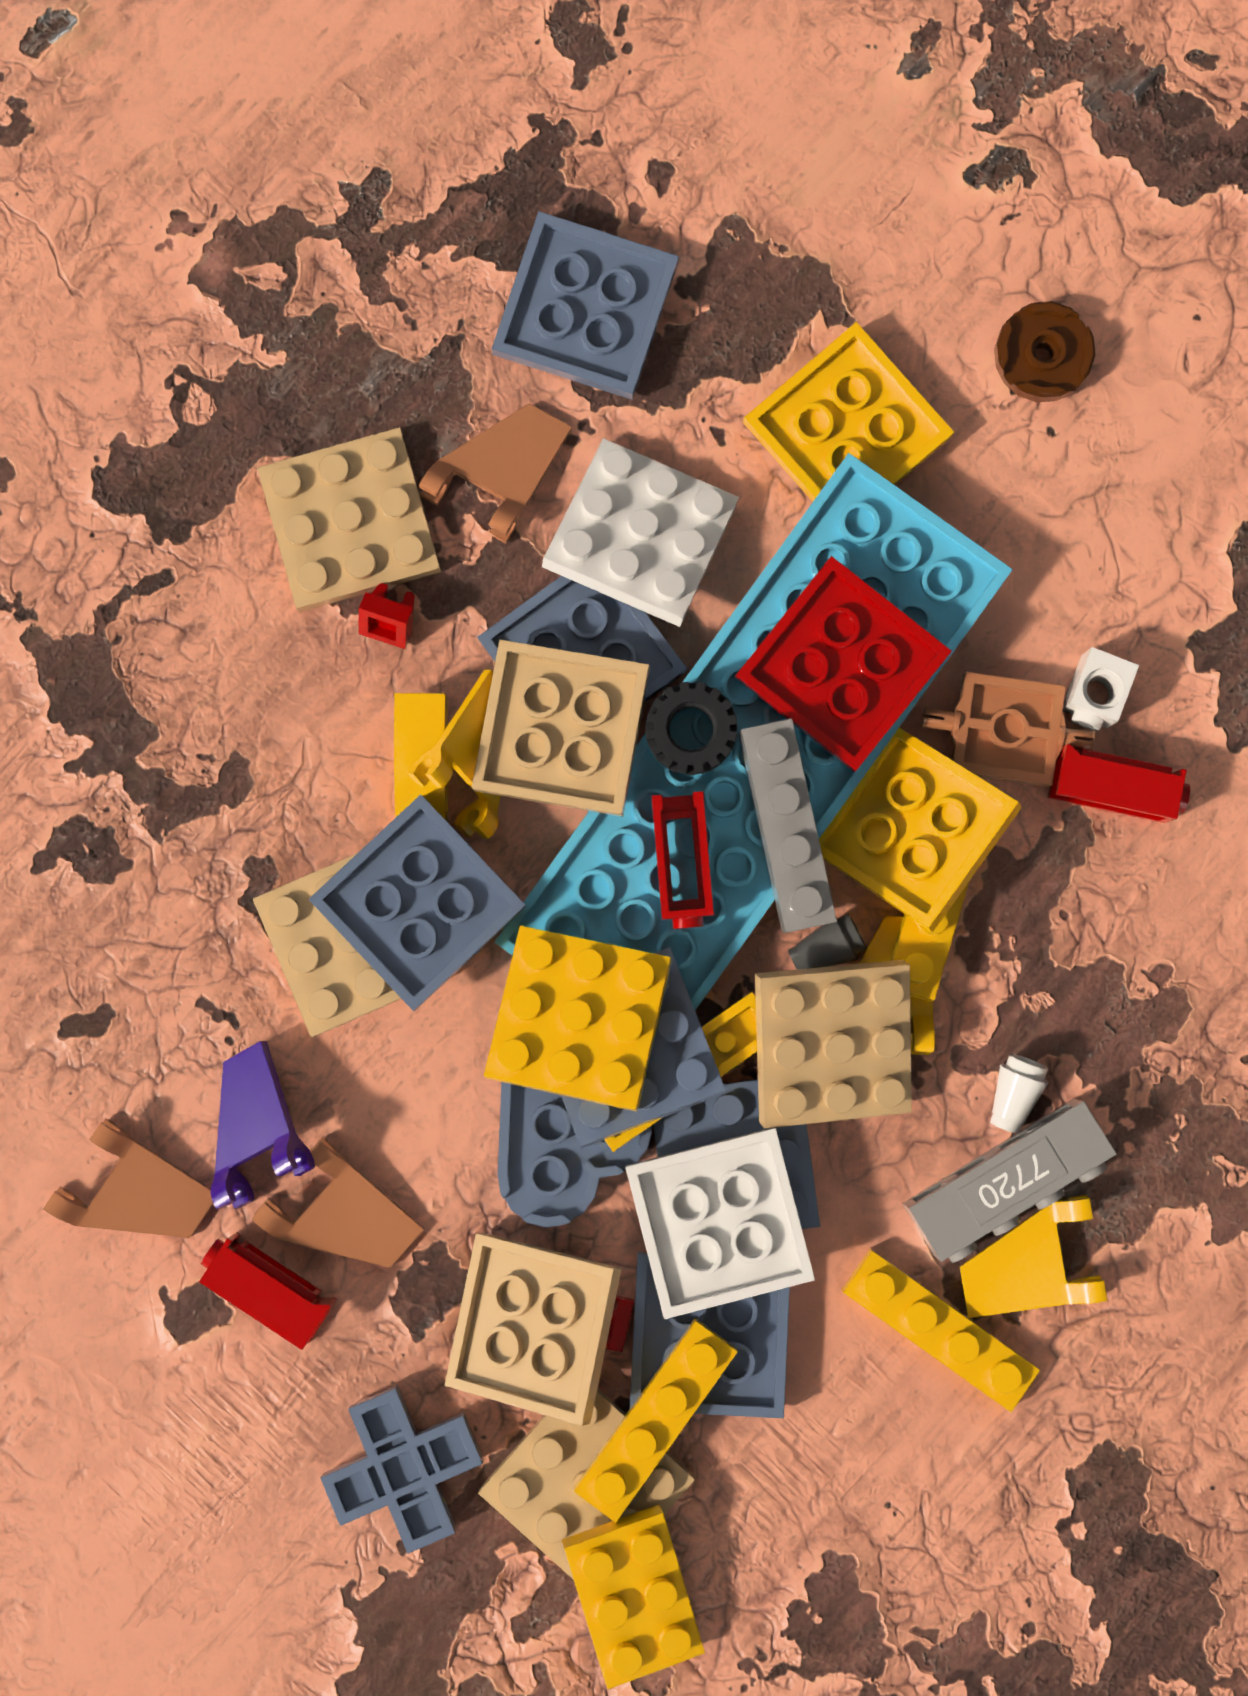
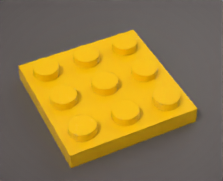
M857 322L748 413L743 420L745 426L812 502L848 453L892 484L897 485L952 438L954 434L949 425Z
M898 728L820 836L819 843L823 860L933 932L1022 807L1017 800L903 729Z
M520 925L484 1077L490 1080L638 1112L672 962L671 957Z

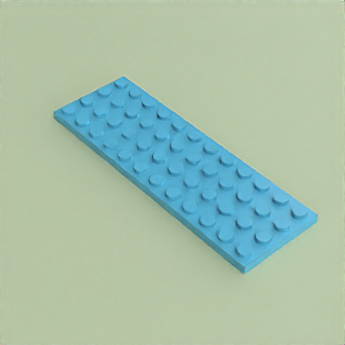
M848 453L683 681L706 683L707 686L715 687L721 691V694L730 701L737 718V737L731 753L719 766L704 774L685 775L675 773L661 765L649 748L645 733L636 746L624 816L589 811L523 903L526 907L505 926L494 943L513 956L521 925L649 953H656L670 947L694 1010H696L775 900L739 733L741 729L787 719L735 678L736 674L831 556L952 651L855 772L794 725L818 838H820L1013 569ZM692 707L682 709L674 715L670 722V736L675 744L682 749H700L707 745L712 738V721L701 709ZM703 791L714 915L703 916L704 927L673 929L672 919L662 920L652 796H683ZM691 818L666 820L673 901L698 899Z

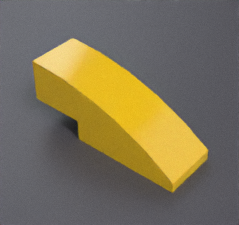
M394 693L395 818L421 794L448 822L449 782L443 788H437L429 779L426 786L421 787L408 774L412 763L436 744L448 726L449 699L446 694Z

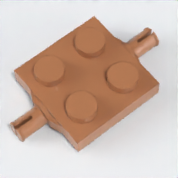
M965 672L963 674L960 700L954 711L925 706L922 715L924 718L921 722L922 728L927 727L951 731L950 735L953 743L951 760L978 777L1045 787L1053 785L1056 759L1063 746L1070 744L1074 749L1093 750L1094 742L1091 740L1095 739V731L1065 727L1066 723L1062 710L1066 686Z

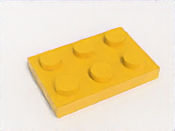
M660 1505L622 1517L616 1523L611 1521L561 1539L607 1689L705 1654L664 1513Z

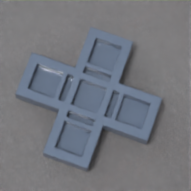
M398 1385L350 1405L348 1411L366 1455L329 1470L320 1477L339 1525L342 1526L388 1506L407 1554L454 1534L457 1527L438 1483L482 1465L484 1461L465 1413L463 1412L417 1432Z

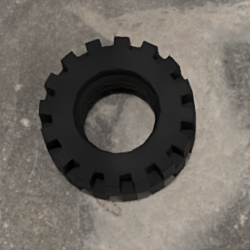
M682 682L679 685L667 688L655 699L647 715L646 738L650 750L661 765L675 773L696 775L713 770L728 757L737 737V718L732 704L721 694V691L715 687L711 688L702 682ZM685 708L701 709L712 721V738L707 745L700 749H682L675 744L670 736L669 726L672 718L677 712Z

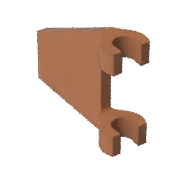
M527 404L437 460L428 469L419 484V488L422 489L420 496L438 506L444 498L454 475H458L491 493L504 502L497 508L489 522L491 527L489 535L507 544L518 525L523 511L572 431V427L539 408Z
M105 1119L99 1124L89 1140L103 1150L119 1156L120 1160L90 1205L87 1206L76 1195L60 1186L43 1208V1210L55 1218L74 1226L190 1238L213 1202L210 1187L133 1139L115 1123Z
M322 1137L310 1152L315 1165L333 1178L332 1181L296 1221H292L283 1209L269 1197L256 1210L252 1220L264 1231L279 1240L390 1268L422 1233L424 1228L350 1164L329 1141Z

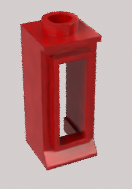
M1070 744L1063 746L1056 759L1053 785L1049 788L1047 798L1167 823L1176 820L1178 813L1183 814L1190 798V785L1185 783L1187 769H1180L1172 773L1173 768L1087 749L1077 751Z
M703 791L693 792L692 795L672 797L653 795L652 809L662 920L672 919L673 929L704 927L703 916H713L714 911ZM691 818L698 899L673 901L666 820Z
M239 1233L228 1237L225 1242L218 1238L201 1262V1265L207 1268L199 1283L300 1350H303L306 1344H309L338 1299L335 1297H320L321 1289L248 1241H244L241 1244L237 1241L241 1236Z

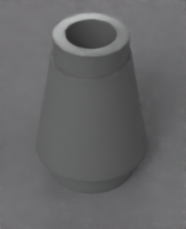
M849 913L840 918L836 916L837 922L819 926L798 942L796 946L788 949L796 969L837 966L858 960L857 954L867 950V947Z

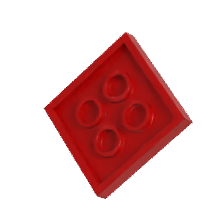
M831 556L739 670L735 678L786 719L792 718L793 724L855 772L952 651Z

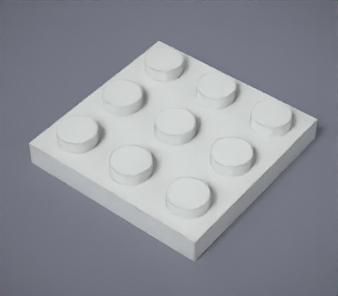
M603 438L543 558L542 567L680 627L736 508L739 497Z
M775 1127L625 1165L664 1319L815 1281Z

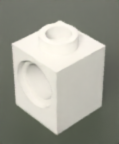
M1091 647L1080 657L1064 699L1062 711L1073 715L1071 719L1073 723L1090 730L1100 731L1101 726L1108 728L1117 723L1139 665ZM1089 681H1098L1106 687L1108 700L1105 705L1097 704L1089 698L1087 693Z

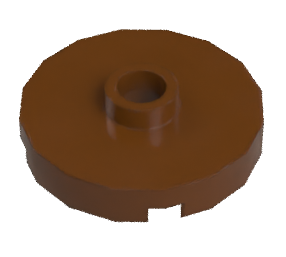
M1053 301L1033 302L1022 307L1020 311L1014 313L1004 323L994 347L995 366L1003 383L1019 397L1034 402L1058 401L1074 393L1090 374L1096 356L1094 336L1089 326L1086 328L1084 322L1079 319L1080 315L1071 307ZM1038 348L1046 349L1050 353L1051 359L1048 361L1039 360L1035 355V350Z

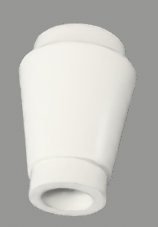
M1009 1054L1006 1064H1000L992 1110L993 1115L990 1123L1003 1130L1019 1133L1022 1124L1026 1121L1049 1083L1045 1079L1048 1068L1026 1057Z

